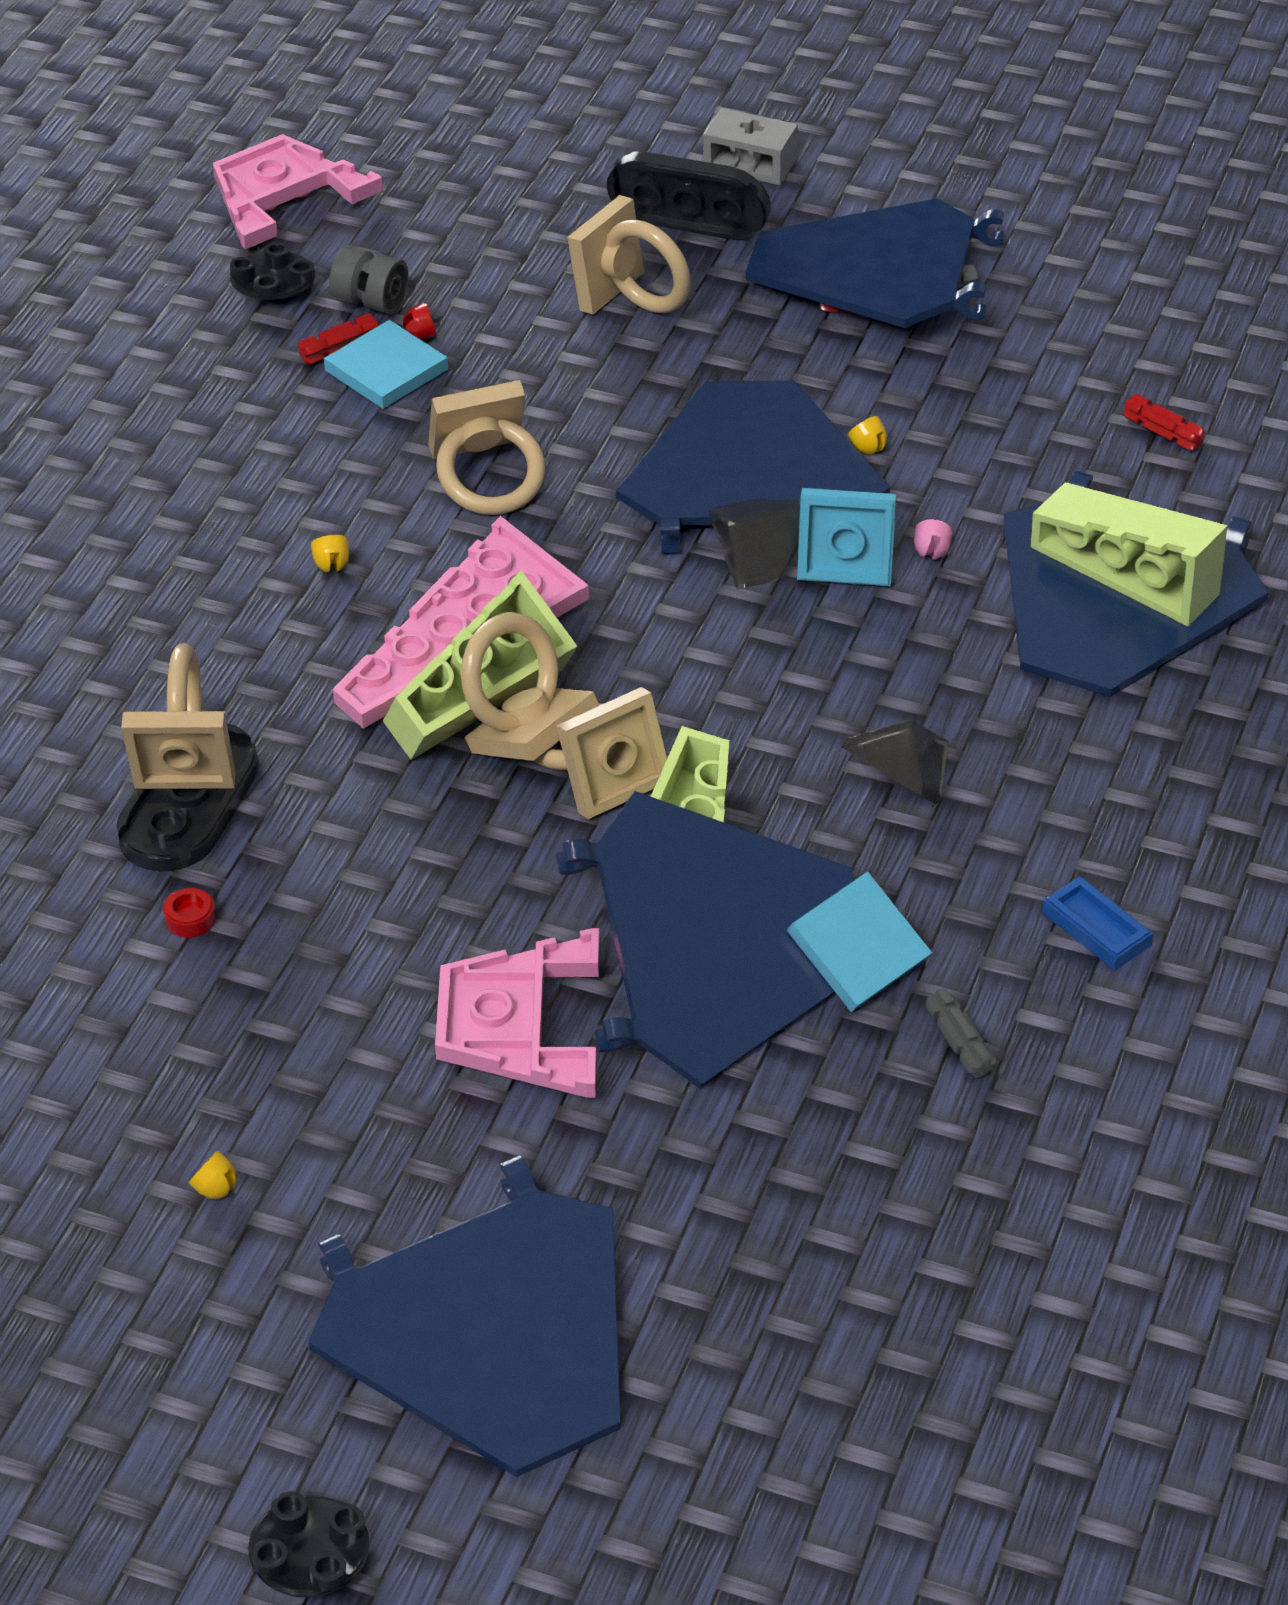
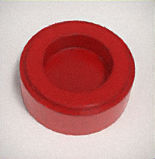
M184 888L175 891L167 897L163 904L165 925L172 934L179 937L190 938L200 936L209 931L216 921L213 898L209 893L198 888Z

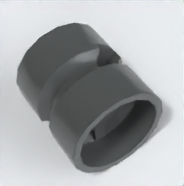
M345 246L337 254L330 272L329 288L331 296L342 302L357 306L364 304L368 309L389 315L393 314L400 307L405 297L409 278L408 267L403 260L382 254L374 256L370 251Z

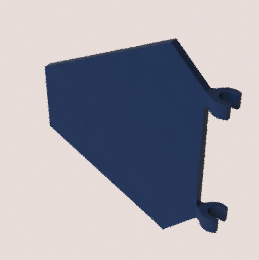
M936 198L760 231L746 269V280L903 328L951 309L959 310L964 316L973 320L983 319L986 313V305L974 304L970 299L973 297L984 298L986 284L972 282L964 286L960 291L958 289L972 236H977L982 242L990 246L1001 245L1004 231H992L988 228V225L1002 224L1004 212L992 209L983 213L979 218L973 219Z
M794 380L706 381L616 489V498L661 525V553H680V526L800 524L802 488L890 494L891 487Z
M1075 471L1069 483L1088 488L1093 480V475ZM1042 504L1004 514L1003 523L1020 669L1111 697L1268 600V590L1243 555L1249 544V538L1245 537L1252 522L1233 516L1228 525L1220 595L1189 626H1186L1031 548L1033 512Z
M637 791L633 792L597 843H591L583 839L568 840L562 844L564 852L556 854L561 875L576 874L593 867H597L599 870L632 1020L624 1017H615L602 1021L603 1029L595 1031L599 1052H612L630 1045L639 1044L700 1088L835 993L787 932V929L793 922L854 881L852 870L849 866Z
M520 1155L500 1163V1168L506 1176L505 1179L501 1180V1186L511 1202L362 1267L356 1268L354 1266L347 1245L339 1233L319 1241L318 1246L325 1256L320 1258V1263L330 1280L334 1281V1284L308 1342L309 1349L515 1477L521 1476L621 1429L613 1208L537 1190L531 1172Z

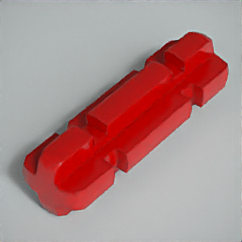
M364 314L354 318V324L347 321L318 333L319 338L317 339L315 336L303 339L298 343L299 355L307 365L324 360L323 355L329 356L378 327V322L371 314Z
M1134 394L1126 401L1123 414L1127 419L1136 424H1140L1142 421L1144 428L1171 442H1175L1177 439L1176 444L1188 451H1195L1202 445L1205 435L1203 427L1192 421H1188L1185 424L1186 419L1157 403L1151 406L1152 401L1139 394Z

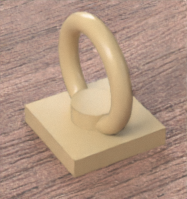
M619 195L567 237L580 311L593 315L620 292L635 305L654 313L673 312L680 308L687 300L690 293L691 277L683 253L676 243L660 228L648 222L636 220L632 198ZM639 238L649 242L658 249L669 264L674 282L670 294L666 296L651 294L634 281L644 273Z
M520 380L432 398L428 445L432 458L437 459L438 478L447 495L458 505L469 511L484 515H501L516 511L535 497L544 481L545 459L541 447L536 439L521 427L525 393ZM512 442L520 448L526 458L527 474L523 483L513 492L498 497L482 496L470 491L460 482L455 472V458L457 454L485 451L494 446Z
M504 613L485 621L475 631L465 649L461 665L462 689L471 711L482 722L480 726L465 736L472 754L534 761L560 740L556 725L600 706L593 691L556 688L558 660L553 642L546 630L537 621L523 614ZM505 633H517L524 636L536 652L539 664L537 686H531L527 690L518 692L508 698L503 703L502 709L499 710L489 702L483 691L481 682L482 661L486 650L497 637Z
M179 644L174 648L169 662L167 712H123L121 729L135 789L234 788L236 771L225 712L202 711L201 678L197 654L189 644Z
M642 687L607 703L599 704L600 706L556 725L562 750L549 748L534 760L539 765L547 768L568 770L578 813L587 819L628 801L634 791L643 794L654 789L666 763L667 756L652 694Z

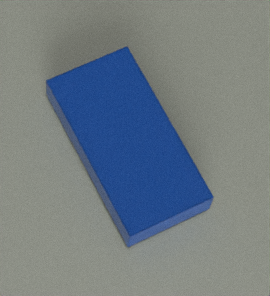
M1081 876L1043 900L1042 913L1113 970H1117L1152 946L1153 933Z

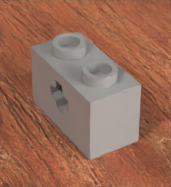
M721 107L703 134V162L741 169L755 177L758 181L781 185L797 160L798 124Z

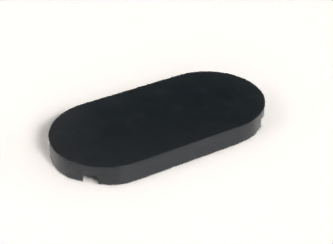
M637 151L627 153L617 159L607 178V192L610 199L613 201L619 195L632 198L636 220L645 221L655 226L725 239L744 240L752 237L754 232L760 231L765 226L771 211L770 197L764 186L749 173L732 166Z
M227 723L236 771L234 788L134 790L121 811L116 825L120 849L129 861L148 870L174 871L199 862L212 851L258 773L259 761L256 746L251 743V737L243 729Z

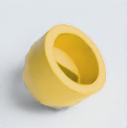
M878 416L862 421L848 433V437L854 447L866 455H872L883 450L887 443L888 435L885 426Z
M327 535L311 542L313 559L316 566L322 571L329 572L330 564L335 565L337 572L347 565L350 553L347 537L343 535Z
M217 1150L188 1184L208 1199H221L227 1196L229 1190L235 1187L237 1181L236 1169Z

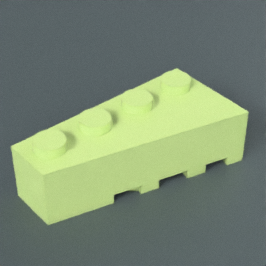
M1065 482L1033 512L1031 548L1189 626L1220 595L1228 525Z
M522 570L395 697L383 722L410 760L479 720L471 711L464 696L461 682V665L468 642L485 621L504 613L523 614L537 621L546 630L553 642L558 660V673L564 669L577 648L576 643ZM505 633L497 637L486 650L481 666L482 687L489 702L498 709L514 694L527 690L531 686H537L539 664L531 643L524 636L517 633Z
M681 726L651 797L724 822L729 740Z

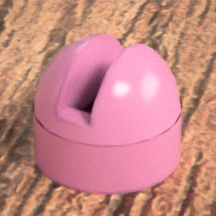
M929 519L921 521L916 525L914 545L915 550L921 557L924 558L928 555L931 556L932 560H937L949 551L952 529L948 524L940 520Z

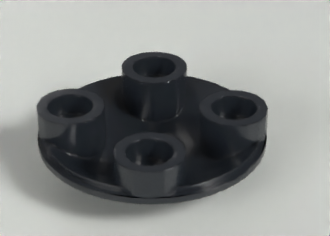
M281 242L269 243L262 252L246 257H236L230 262V281L232 286L238 292L256 299L275 300L295 296L308 289L315 279L313 262L290 252L289 246Z
M294 1491L281 1493L274 1498L271 1509L259 1519L252 1530L248 1545L249 1559L256 1575L267 1586L282 1594L306 1598L333 1593L354 1580L367 1561L369 1555V1535L365 1526L363 1512L355 1505L343 1504L329 1498L304 1497L302 1494Z

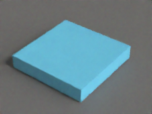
M388 320L325 357L324 365L325 371L384 409L447 371L448 357Z
M802 488L797 580L891 586L897 494Z
M868 872L793 922L787 929V932L851 1013L924 962L932 954L931 950Z

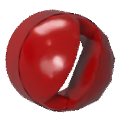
M427 302L414 306L406 312L403 317V325L406 331L420 340L438 336Z

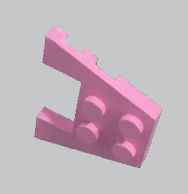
M284 134L213 162L215 180L244 249L278 236L276 221L266 212L272 211L277 205L296 197H305L313 190L322 186L330 185L351 204L383 191L382 177L379 174L371 171L365 176L355 171V164L345 160L334 163L324 158L322 150Z
M599 928L580 931V938L558 944L555 937L537 941L536 949L510 956L507 955L506 950H501L441 965L435 1038L436 1059L586 1098H595L596 1047H541L545 977H599Z

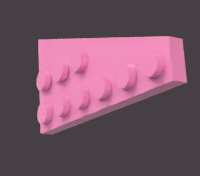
M500 516L491 525L492 532L484 541L477 539L468 549V557L460 566L450 567L409 610L410 617L401 627L394 625L384 636L385 643L375 654L365 655L333 688L334 704L363 729L385 717L395 697L451 643L452 639L464 627L466 628L481 613L482 609L509 584L510 580L520 570H522L556 618L589 600V585Z

